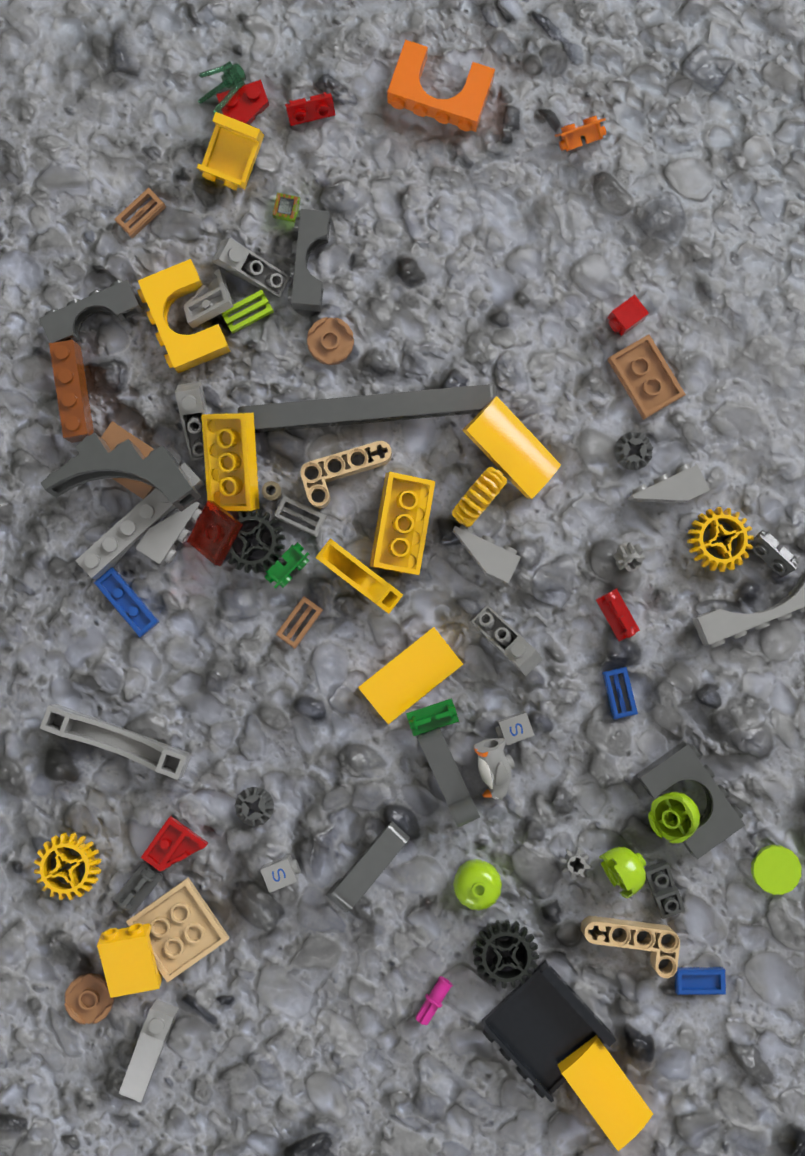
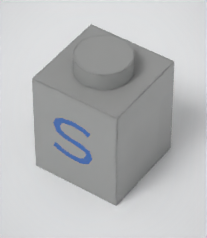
M524 711L497 720L498 727H495L497 737L504 738L506 745L534 736L527 713Z
M289 854L263 865L261 873L268 891L271 893L297 882L298 874L301 873L297 860H292Z

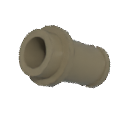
M269 481L263 485L262 495L267 500L277 501L282 495L281 487L278 483ZM272 489H276L273 495H269Z

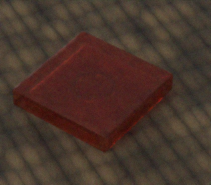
M208 500L187 542L214 565L221 566L243 524L214 501Z

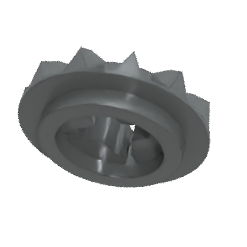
M629 432L618 439L614 453L616 460L622 467L629 470H638L645 467L651 460L653 446L649 438L642 435V433ZM630 445L633 447L641 445L638 450V457L635 454L629 457L626 456L631 450Z
M247 788L237 797L235 803L236 815L243 824L253 827L263 825L273 814V799L263 788ZM260 798L258 807L261 811H254L249 815L250 806L246 802L254 803L255 800L257 801Z

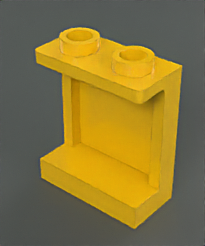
M215 112L212 120L215 123V128L202 165L198 163L197 169L202 172V177L215 182L217 178L224 181L223 185L237 191L238 187L245 190L264 134L258 128Z
M136 923L127 928H110L101 933L97 948L110 998L160 989L163 976L157 969L149 937L150 924L142 925L141 923Z

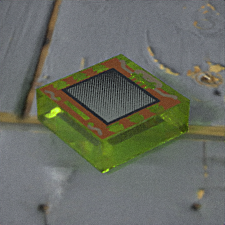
M277 193L272 214L273 218L295 223L301 198Z

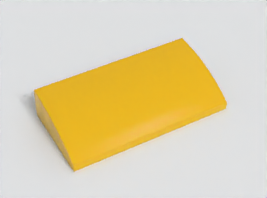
M497 396L462 430L528 499H533L561 466Z
M254 412L202 414L208 511H253L260 509Z
M394 472L385 474L369 567L420 575L435 481Z
M433 627L358 688L386 723L390 724L460 668L463 663L435 627Z
M597 1035L557 1064L561 1074L617 1151L626 1146L653 1116L650 1108Z

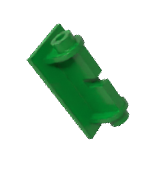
M298 542L295 545L292 544L281 556L287 564L284 566L277 560L276 564H273L266 571L267 574L264 578L270 583L275 581L277 584L274 588L279 586L284 588L293 579L290 574L296 568L300 571L310 561L307 559L310 554L307 552L303 555L301 552L304 548Z
M452 698L406 713L413 737L438 727L441 728L459 722Z

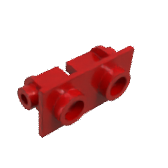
M323 92V94L310 96L308 101L305 98L294 101L289 100V103L285 104L290 126L336 115L331 93L326 94V92Z
M617 588L596 599L619 642L634 636L636 632L640 631Z

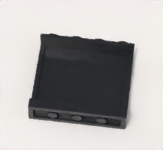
M544 960L532 972V977H526L524 984L520 983L482 1019L484 1028L482 1032L491 1043L495 1041L501 1047L499 1051L507 1061L512 1059L517 1065L516 1070L525 1080L529 1078L534 1083L533 1088L541 1098L546 1096L552 1103L554 1101L552 1094L566 1081L557 1064L596 1035L603 1045L606 1043L608 1047L616 1039L610 1029L553 967Z

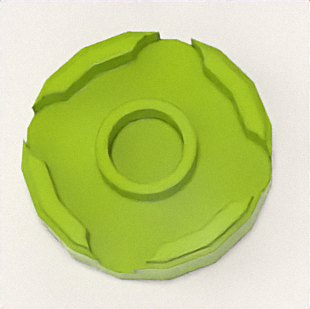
M768 845L757 852L758 854L751 863V874L755 883L762 890L773 895H783L792 891L798 885L801 878V864L798 857L790 849L781 845Z

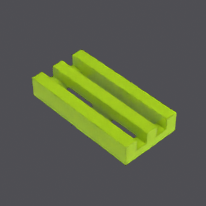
M260 290L233 304L234 307L221 314L231 333L234 334L272 314L274 311L263 290ZM259 299H262L261 301H259V302H257V303L251 305L250 307H248V308H246V309H244V310H242V311H240V312L234 314V315L231 316V317H228L229 315H231V314L237 312L238 310H240V309H242V308H244V307H246V306H248V305L254 303L255 301H257V300H259ZM264 305L266 306V309L237 323L234 326L232 325L234 321L252 313L253 311L263 307Z

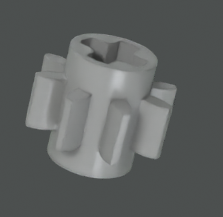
M631 542L622 543L617 548V553L613 554L620 570L626 568L628 572L639 569L642 566V560L646 559L639 543L635 546Z
M576 847L575 851L572 852L566 849L567 854L565 858H559L561 862L565 863L561 870L563 873L570 871L571 879H574L575 874L585 877L583 872L586 868H591L585 862L589 855L587 853L580 855L579 847ZM577 858L580 864H575L573 868L570 862H574Z

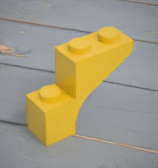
M331 538L315 557L388 614L403 596L401 592Z

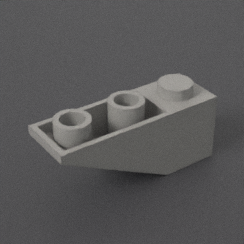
M232 238L221 241L212 259L213 263L232 275L278 298L290 279L289 275Z
M199 381L177 385L175 396L190 460L204 459L201 415L208 414L202 383Z
M686 464L675 470L676 475L668 478V475L665 474L654 479L655 484L648 488L643 484L633 489V495L628 497V500L685 503L710 491L698 464L691 468L689 464Z
M195 502L182 512L179 511L150 527L136 549L160 565L170 564L177 554L175 550L179 543L183 544L189 537V528L193 522L197 523L202 517L204 506L199 502Z
M461 525L460 528L455 526L452 532L483 573L504 584H508L521 558L516 555L517 550L506 545L501 548L495 545V540L488 536L482 535L480 538L473 535L474 530L464 525Z
M488 605L471 621L525 676L543 660L537 650Z

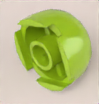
M679 792L665 793L655 799L651 804V811L648 813V819L653 831L660 838L664 837L670 840V843L684 842L696 832L700 824L698 806L693 799Z
M615 847L599 856L600 859H604L601 862V866L614 887L620 886L622 891L619 893L624 898H630L643 887L646 880L644 868L646 862L640 853L635 854L626 847Z
M474 859L465 862L458 868L453 886L455 895L461 904L469 909L480 911L488 909L496 903L501 894L502 882L500 874L494 865L480 859Z

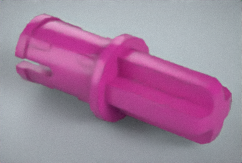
M439 976L430 994L425 995L426 1000L415 1018L420 1024L428 1025L438 1007L441 1008L443 1006L442 1001L453 986L446 978Z

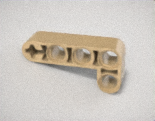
M376 441L305 463L300 472L307 498L311 505L318 509L327 507L330 502L327 482L388 464L392 457L390 445L385 441ZM382 448L383 452H386L384 453L385 457L381 459L379 455H376L377 449ZM368 451H370V455L372 456L373 461L370 463L367 454ZM355 455H362L365 461L362 465L356 466L352 464V458ZM332 462H339L342 467L339 472L333 473L329 471V465ZM312 468L317 469L319 472L314 480L306 478V472ZM317 491L325 493V499L320 503L313 501V495Z
M588 916L581 922V931L590 943L651 951L650 964L656 973L663 978H670L675 975L678 968L680 939L669 926L598 916ZM594 926H596L598 930H594L593 934H591L589 930H592ZM622 928L623 933L620 937H612L615 929ZM646 931V938L638 941L637 935L639 932ZM666 934H671V940L666 944H662V937ZM663 959H668V965L664 968H659V962Z

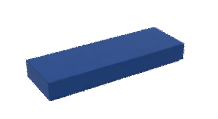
M114 567L110 568L94 582L139 637H143L159 623V620Z

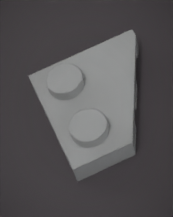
M220 269L213 273L216 278L208 287L203 284L196 295L190 298L183 306L187 322L192 328L234 307L225 276Z

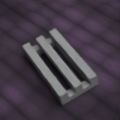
M283 495L273 517L317 538L327 515ZM285 503L291 504L320 519L316 522L284 507ZM283 511L316 528L315 530L309 529L280 514Z

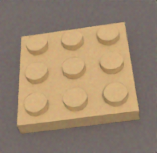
M189 877L126 921L128 926L136 923H141L142 925L150 924L149 937L157 969L167 983L230 938Z

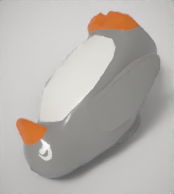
M504 738L486 739L474 745V751L478 754L480 777L487 785V789L482 794L484 798L502 799L507 794L511 781V769L515 765L509 754L504 755L503 749L506 744Z

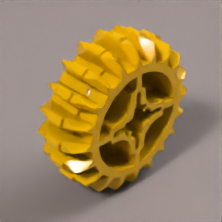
M493 467L487 468L455 506L452 516L465 527L472 526L507 484V478L499 470Z
M721 507L715 508V511L708 509L706 510V515L703 513L698 515L699 521L695 520L691 523L696 529L688 530V534L694 536V538L687 540L689 544L694 543V547L690 548L689 552H697V555L694 557L695 561L703 559L701 567L704 568L709 565L710 571H715L718 567L719 572H725L726 567L729 570H734L735 564L740 566L743 564L742 558L746 559L749 557L745 550L753 549V546L748 544V541L753 540L754 536L747 535V532L752 530L751 526L744 527L743 525L747 522V519L738 520L740 512H735L731 516V508H726L724 512ZM718 521L729 524L734 531H726L722 524L719 525ZM709 524L711 527L709 529L710 537L707 541L703 542V534ZM729 535V538L724 539V542L711 543L717 540L716 538ZM737 538L736 549L731 555V542ZM706 549H716L723 559L712 556Z
M62 833L60 838L55 835L51 838V842L46 841L43 844L44 849L38 850L37 854L41 858L35 859L34 864L40 867L35 869L34 873L40 874L41 877L36 880V883L44 882L45 886H43L42 891L51 889L50 897H54L58 893L59 900H63L66 895L69 900H73L76 895L82 897L85 891L89 892L93 888L92 884L98 881L95 875L101 873L102 869L95 865L100 864L102 859H95L94 856L99 853V850L95 849L92 851L90 849L94 844L92 841L87 844L84 843L86 836H81L77 840L76 833H72L70 837L67 833ZM65 847L74 849L80 856L72 855ZM55 852L57 864L55 869L52 870L51 859ZM74 862H77L68 870L66 868L63 870H59L62 867H64V865L67 863L72 864ZM85 863V874L83 879L80 880L79 866ZM56 877H63L71 885L60 882Z

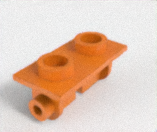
M595 115L583 119V125L575 127L573 123L561 127V133L555 134V137L561 136L562 141H559L561 151L566 150L568 152L583 146L581 136H584L586 144L603 139V136L606 135V128L601 126L600 122L606 119H597Z

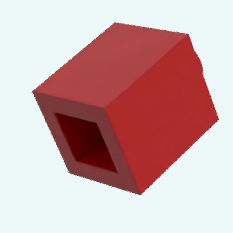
M634 294L612 310L608 316L609 325L614 332H619L623 336L645 320L649 312Z

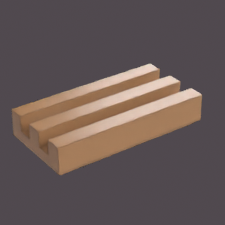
M148 187L114 220L131 238H134L166 206ZM148 198H152L143 208H140L129 221L124 223V221L134 211H136Z
M303 596L278 630L276 636L296 649L323 612V609ZM305 603L309 605L288 635H283ZM312 609L316 610V612L311 617L309 622L306 624L304 629L293 642L291 638L296 633L298 628L304 622V620L312 611Z

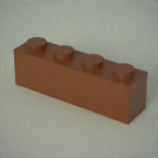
M74 340L49 343L63 438L71 443L80 442L85 437L94 433L81 347Z

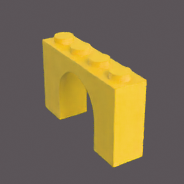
M191 259L138 280L141 289L137 290L142 303L147 302L150 309L146 313L151 324H156L159 332L155 333L160 346L165 345L168 354L164 356L169 368L174 367L178 373H181L231 352L218 324L191 335L178 334L169 327L168 312L172 304L180 297L199 290L203 285Z

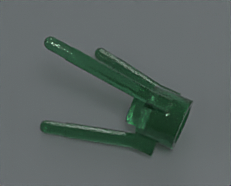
M229 61L222 66L199 74L203 78L223 72L221 75L223 82L198 100L200 104L224 87H232L212 112L213 116L215 112L219 113L234 94L245 85L246 75L237 63L232 65Z

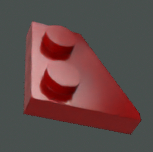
M261 80L216 94L223 115L248 125L269 106Z
M170 816L141 858L161 872L187 858L189 855L205 848L208 842Z

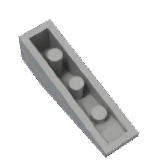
M156 999L147 1015L119 1094L138 1102L143 1101L179 1008Z

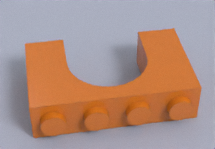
M405 39L387 91V103L396 109L401 110L404 108L413 111L414 114L420 117L428 116L434 118L439 123H450L463 131L471 130L476 132L494 80L495 69L472 62L466 83L461 92L449 99H437L427 94L420 84V78L427 61L428 47Z

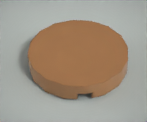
M322 318L316 321L309 329L307 335L308 350L318 362L326 365L340 364L352 353L354 346L353 332L343 320L339 318Z
M87 973L80 975L70 983L65 992V1010L73 1020L80 1024H96L106 1018L113 1007L115 997L110 998L106 978L100 974Z

